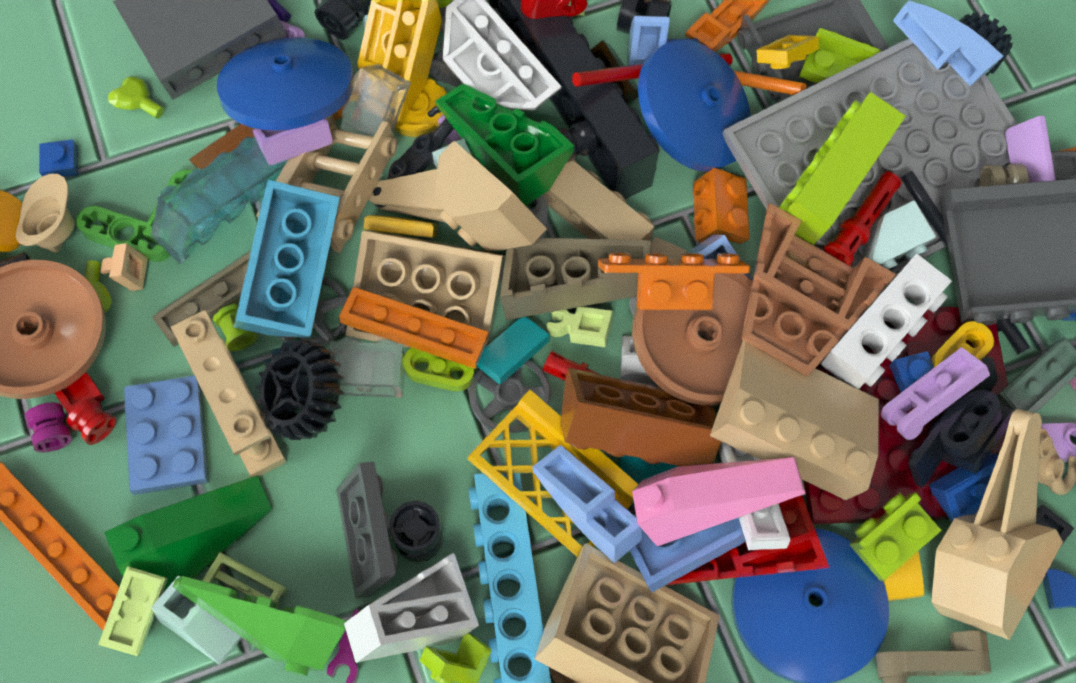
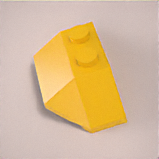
M437 0L371 1L357 65L363 85L370 98L368 101L372 110L401 121L425 87L442 23Z

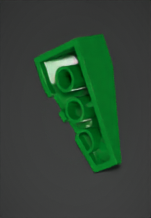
M465 84L459 85L435 101L436 106L460 137L465 139L466 144L482 165L510 189L525 206L551 189L574 152V145L553 125L543 120L540 123L525 117V112L517 108L513 111L497 104L495 98Z

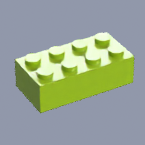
M869 92L861 103L856 99L832 130L831 135L815 154L813 161L797 180L792 191L779 206L780 209L801 220L795 233L797 237L814 245L825 234L846 206L906 115L872 92Z

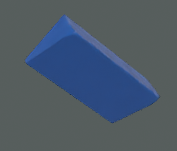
M990 453L977 474L959 467L929 485L932 494L951 522H953L954 518L978 513L999 455Z

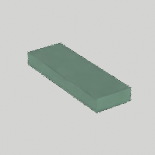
M1065 337L1056 341L996 395L1000 400V404L1012 408L1013 412L1016 409L1036 413L1076 376V349Z

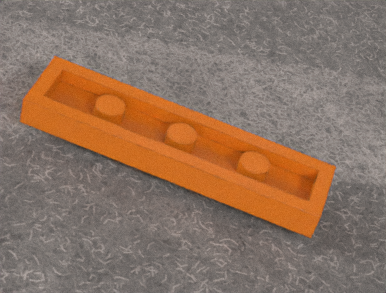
M356 287L352 288L339 315L340 323L474 369H476L489 339V332Z

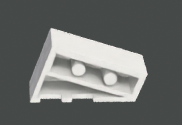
M454 552L369 604L344 623L356 663L421 650L425 646L435 647L454 643L479 626Z

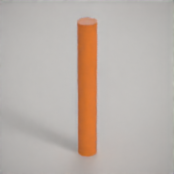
M733 70L742 86L795 95L806 89L805 83Z

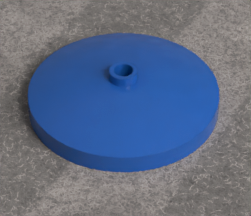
M302 37L270 40L245 49L226 63L217 79L218 96L226 114L240 124L261 130L296 129L323 120L337 112L348 101L354 88L352 64L342 50L325 41Z
M673 40L652 52L645 60L640 71L638 96L644 120L657 143L674 160L697 171L708 172L713 168L722 169L735 162L736 159L726 144L722 132L724 129L750 117L751 112L745 91L731 67L712 49L692 40Z
M815 528L830 568L735 578L732 589L733 620L744 646L752 657L768 671L794 683H834L858 672L871 661L880 649L889 622V601L884 582L875 576L849 545L851 541L833 532ZM811 595L814 600H818L820 606H812L808 601V596Z

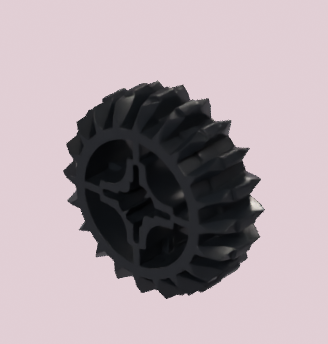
M302 339L298 341L293 340V342H283L280 348L272 350V358L264 359L265 371L258 372L262 377L261 385L256 386L260 390V397L256 402L262 405L259 415L266 419L265 426L271 428L274 434L280 437L299 441L301 439L317 438L318 433L327 432L330 422L336 421L334 411L342 408L338 403L339 396L345 393L340 390V383L344 380V377L338 374L341 364L334 360V353L329 352L320 343Z

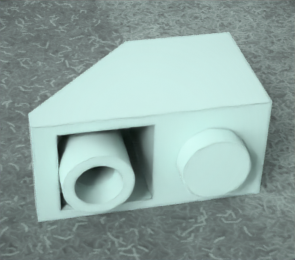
M915 200L885 214L872 226L864 257L888 270H892L898 266L897 260L906 256L907 260L910 261L916 254L921 256L928 251L925 246L936 236Z
M173 581L151 607L156 618L171 631L221 665L242 637L174 589Z

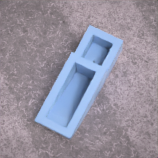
M908 1L893 20L937 69L948 62L969 86L989 72L1003 57L987 40L970 27L929 6Z
M633 17L627 48V66L644 64L652 52L666 44L669 17Z
M559 445L532 467L534 474L560 508L613 563H616L642 540V528L638 525L637 518L615 500V490L563 446Z

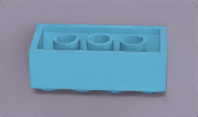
M268 179L233 328L270 336L310 338L340 197Z

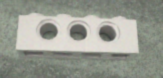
M916 254L830 351L821 365L840 381L859 389L864 383L871 387L885 371L880 366L885 358L893 362L906 347V344L901 341L907 333L914 337L928 321L922 316L926 310L929 309L934 313L948 296L943 291L952 280ZM905 297L910 298L915 305L908 302ZM884 321L890 322L895 329L889 328ZM862 345L870 347L874 354L865 351Z

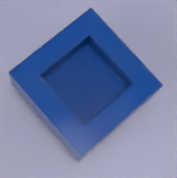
M73 139L39 144V173L41 176L47 174H59L62 177L78 175V146Z
M928 351L895 359L890 364L900 393L934 368Z

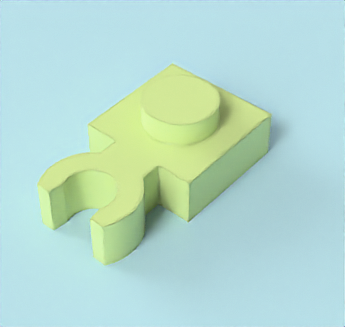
M577 307L575 314L569 313L566 309L551 312L552 320L561 322L547 323V331L550 336L561 337L569 334L571 343L606 347L613 322L611 310Z

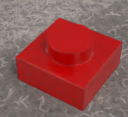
M87 371L66 388L55 392V395L68 414H70L74 407L86 399L95 398L99 403L106 399Z

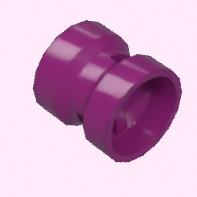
M60 403L40 404L32 407L25 413L27 427L33 430L34 433L31 436V441L36 452L56 451L69 445L72 441L70 429L63 423L65 413Z

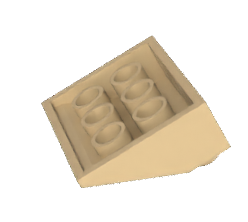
M364 230L361 234L353 287L489 332V339L485 346L487 347L501 294L506 255L379 231ZM350 326L346 328L345 336L411 348Z
M743 340L710 436L760 460L794 457L797 461L802 480L847 500L867 491L870 486L878 458L879 399L817 369H814L810 375L805 376Z
M585 543L546 623L534 659L578 683H705L719 615L666 586L651 592L640 572L620 561L613 563L603 552Z

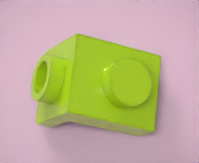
M468 633L463 636L456 653L425 646L419 661L431 671L430 677L439 683H478L487 665L491 648L475 635Z

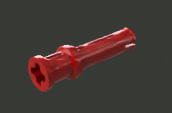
M889 171L881 174L879 180L853 217L844 220L840 224V232L833 242L826 244L824 252L848 266L852 265L855 260L854 254L870 239L872 225L902 185L901 179L896 174Z

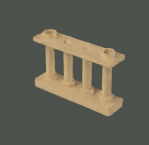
M332 115L325 118L328 121L333 142L325 147L308 153L304 152L299 156L288 159L276 180L277 182L340 197L330 242L335 252L340 253L346 241L351 238L359 216L390 158L396 153L398 143L388 122L382 121L375 136L372 137L339 130ZM335 143L367 149L360 163L327 157L328 152ZM321 169L352 176L345 191L313 184L312 181Z
M206 310L171 326L234 455L240 454L250 476L257 475L259 477L286 463L270 429L265 426L264 417L259 415L260 409L223 338L220 339Z

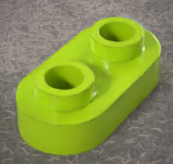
M412 347L405 353L403 358V366L407 377L416 383L459 392L470 387L475 377L474 368ZM419 363H427L429 365L423 371L416 369ZM454 371L463 373V376L459 379H454L450 375Z

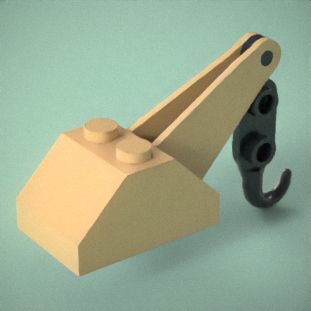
M434 106L428 111V116L433 117L437 113H441L437 106ZM446 117L434 131L418 136L414 140L413 145L398 160L391 164L388 179L378 181L368 199L380 210L446 222L453 230L460 225L462 228L457 233L471 247L478 242L487 252L532 245L547 230L510 189L455 141L439 155L437 169L423 172L434 162L432 152L442 147L445 139L454 129Z

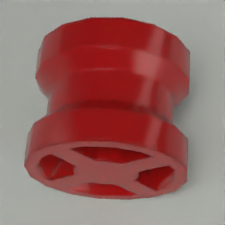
M89 398L73 408L68 415L67 424L74 431H80L81 438L88 445H94L104 440L112 432L116 425V419L109 412H103L102 405L95 398Z

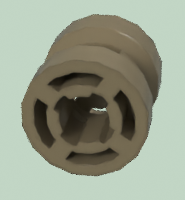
M1022 163L1008 164L1005 168H1002L999 164L985 165L981 170L979 187L1029 183L1028 171Z

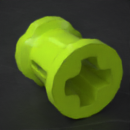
M236 304L220 309L213 316L215 325L221 327L227 338L225 344L228 350L232 352L249 347L258 337L256 332L233 328L238 310V305Z

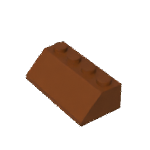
M568 368L560 421L565 443H569L571 446L582 450L589 448L604 450L616 457H624L625 455L638 457L651 464L663 462L677 465L678 467L713 464L721 441L710 436L716 419L712 406L682 401L665 392L660 387Z

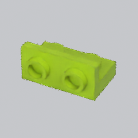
M819 28L816 36H819V49L808 54L799 77L819 83L880 53L881 50L869 44L839 35L836 32Z
M902 493L897 494L883 506V509L886 511L884 515L877 521L873 518L868 519L854 531L858 537L849 545L880 581H885L942 531L918 504L921 497L917 493L903 496Z

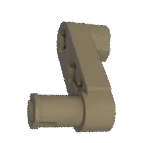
M971 630L950 633L951 651H889L876 653L878 679L882 680V683H907V679L910 676H978L991 674L986 632Z

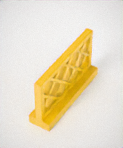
M529 390L520 399L516 407L474 449L467 459L578 557L582 546L571 536L570 524H574L573 521L563 510V517H549L542 511L541 498H552L548 491H541L540 480L533 472L532 467L538 463L537 447H550L554 450L559 445L563 446L615 490V500L625 509H628L634 502L632 491L639 484L599 449L589 448L582 450L571 446L569 443H565L560 426L561 416L533 391ZM516 418L528 428L529 440H510L509 425ZM503 433V440H496ZM510 447H530L532 465L512 466ZM488 448H504L505 466H491L481 455ZM513 473H532L534 491L521 492L513 485ZM558 524H563L564 530ZM591 541L587 543L594 548L596 547Z

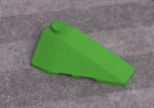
M185 576L175 579L173 584L174 589L275 661L285 663L284 671L300 676H307L309 671L323 670L346 629L344 623L348 621L297 605L295 608L283 607V610L275 609L277 604L270 598L245 595L244 599L237 597L238 592L234 589Z

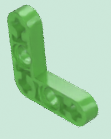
M180 170L170 178L147 222L99 206H89L78 214L76 224L85 238L111 248L118 244L127 243L150 261H164L174 252L204 192L203 184L194 171ZM191 182L192 185H193V187H192V188H185V190L182 192V190H181L180 187H181V186H188L189 183ZM170 209L181 211L180 216L175 221L166 222L163 220L166 211ZM99 219L108 229L106 231L103 226L93 224L90 228L88 224L90 222L95 223ZM125 227H132L134 229V234L128 240L122 241L117 239V234L121 229ZM161 239L162 242H163V245H162V246L156 245V246L152 249L151 246L149 245V243H148L147 241H150V242H153V243H158L159 240Z

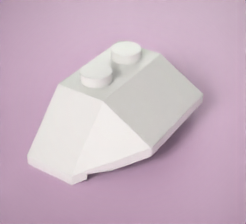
M454 0L446 7L443 61L463 84L495 98L497 104L510 110L515 108L519 110H536L561 89L560 84L485 0Z

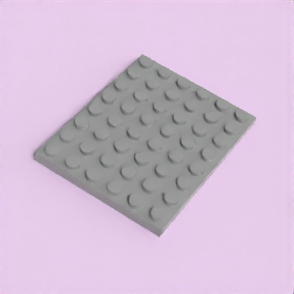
M908 38L724 129L722 135L767 210L769 203L779 208L855 99L861 103L869 92H872L906 115L833 225L813 245L824 251L826 244L833 242L840 232V224L844 220L853 217L883 172L889 171L901 178L906 173L913 171L942 214L940 202L950 189L979 187L980 173L985 165L999 164L1002 168H1005L1010 164L1005 132L1010 127L1018 124L986 75L969 86L948 62L937 69ZM903 182L875 223L885 214L914 201V198ZM925 215L924 217L936 237L925 246L928 251L921 255L923 259L946 248ZM868 242L861 245L854 254L855 260L850 267L854 268L864 258ZM905 256L897 260L898 266L890 271L897 274L910 261Z

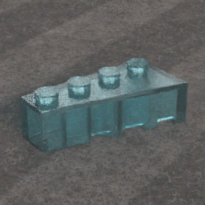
M246 137L231 152L220 153L207 167L202 170L200 168L193 170L183 182L175 187L173 185L167 186L160 192L157 198L158 203L151 236L181 264L189 257L188 249L197 241L204 245L212 239V233L224 219L230 224L240 216L239 214L247 206L248 200L253 204L260 200L264 195L268 179L276 181L288 160L269 165L255 137Z

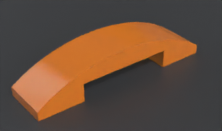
M724 0L710 15L705 12L686 31L685 36L689 39H698L699 43L716 52L738 35L744 15L748 14L751 21H753L770 0Z

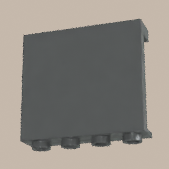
M267 0L113 1L157 78L172 100L219 74L227 62L245 49L259 43L280 39L287 35L277 14Z
M820 0L754 24L747 14L743 16L740 31H738L739 44L742 49H747L750 54L752 66L757 75L761 74L763 76L805 83L806 89L817 84L799 77L806 59L792 62L789 68L773 69L770 68V64L757 63V49L787 35L816 36L819 28L869 44L880 49L881 52L889 48L860 0ZM766 90L769 98L772 101L775 100L776 103L793 96Z
M1076 179L949 190L941 200L940 205L961 323L975 321L988 326L997 323V320L1010 319L1011 323H1024L1033 320L1037 316H1046L1047 320H1060L1076 313Z

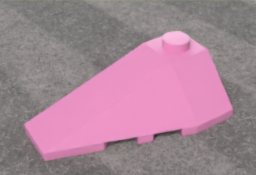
M794 457L679 466L643 479L632 491L638 525L656 546L806 494L797 461Z

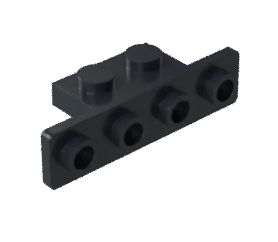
M985 356L981 361L987 366L990 376L951 404L940 420H936L932 424L929 435L921 447L916 448L912 452L909 459V467L915 485L924 487L942 461L977 474L1006 432L1013 409L1001 405V420L975 454L963 458L953 457L946 453L940 438L941 428L967 394L979 390L991 392L997 383L998 376L992 357Z

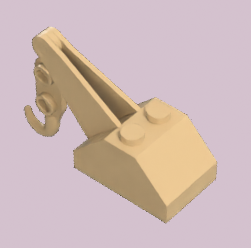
M1016 409L1010 417L1006 436L978 513L954 518L936 549L931 600L939 614L1008 640L1011 639L1063 543L1056 529L1036 524L1038 483L1048 486L1056 495H1065L1071 491L1076 482L1075 456L1070 455L1068 457L1067 474L1062 479L1064 462L1060 459L1053 445L1052 438L1045 429H1041L1042 419L1040 414Z

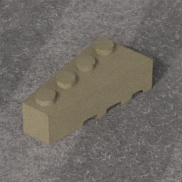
M538 238L532 245L507 249L500 295L505 319H515L636 297L638 273L603 272L598 267V259L609 258V253L631 254V259H645L646 253H652L651 240Z

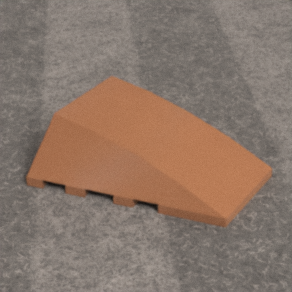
M769 203L741 339L803 375L808 376L897 274L867 257H864L854 268L848 266L797 237L795 233L801 220Z

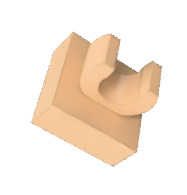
M127 243L114 246L113 257H107L102 260L100 272L102 274L110 273L109 277L113 281L118 282L130 291L143 290L148 258Z

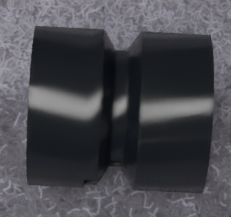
M323 0L315 9V17L327 32L338 39L345 40L358 27L356 21H362L364 16L368 15V6L371 5L372 0Z
M623 0L617 21V31L630 34L634 16L669 17L672 1Z
M421 501L406 502L398 507L391 516V537L397 550L404 558L413 562H423L437 555L442 547L444 536L439 516L432 506Z

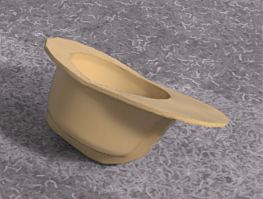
M47 174L35 181L26 192L15 235L20 244L24 246L38 245L54 253L61 251L63 243L70 237L75 226L74 218L67 208L69 185L64 177L59 174Z

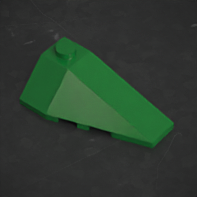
M256 475L142 514L105 531L104 534L122 576H124L126 568L129 566L166 577L168 580L163 591L164 593L177 576L194 578L206 566L210 567L219 553H222L235 540H240L273 509L261 481Z

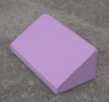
M1037 116L1007 129L1005 136L1010 164L1022 163L1025 165L1028 171L1029 183L1055 181L1045 117Z
M326 119L296 129L261 130L255 128L252 130L269 165L294 158L304 152L308 153L325 147L333 142Z

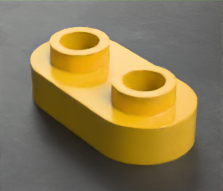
M975 321L964 323L933 355L931 360L934 368L961 347L981 361L993 347L994 338L992 332L982 323ZM966 340L971 341L974 344L975 348L970 347V345L966 343Z

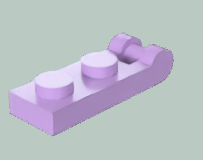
M961 347L888 402L881 411V417L890 425H897V431L908 440L914 439L921 433L926 423L990 376L988 368Z

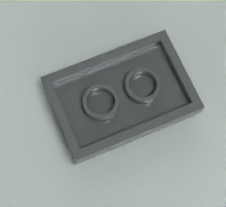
M375 462L359 463L336 489L355 599L373 595L396 575L395 572L397 570V555L395 550L390 547L388 536L390 518L388 513L383 510L381 499L383 494L382 478L376 473Z

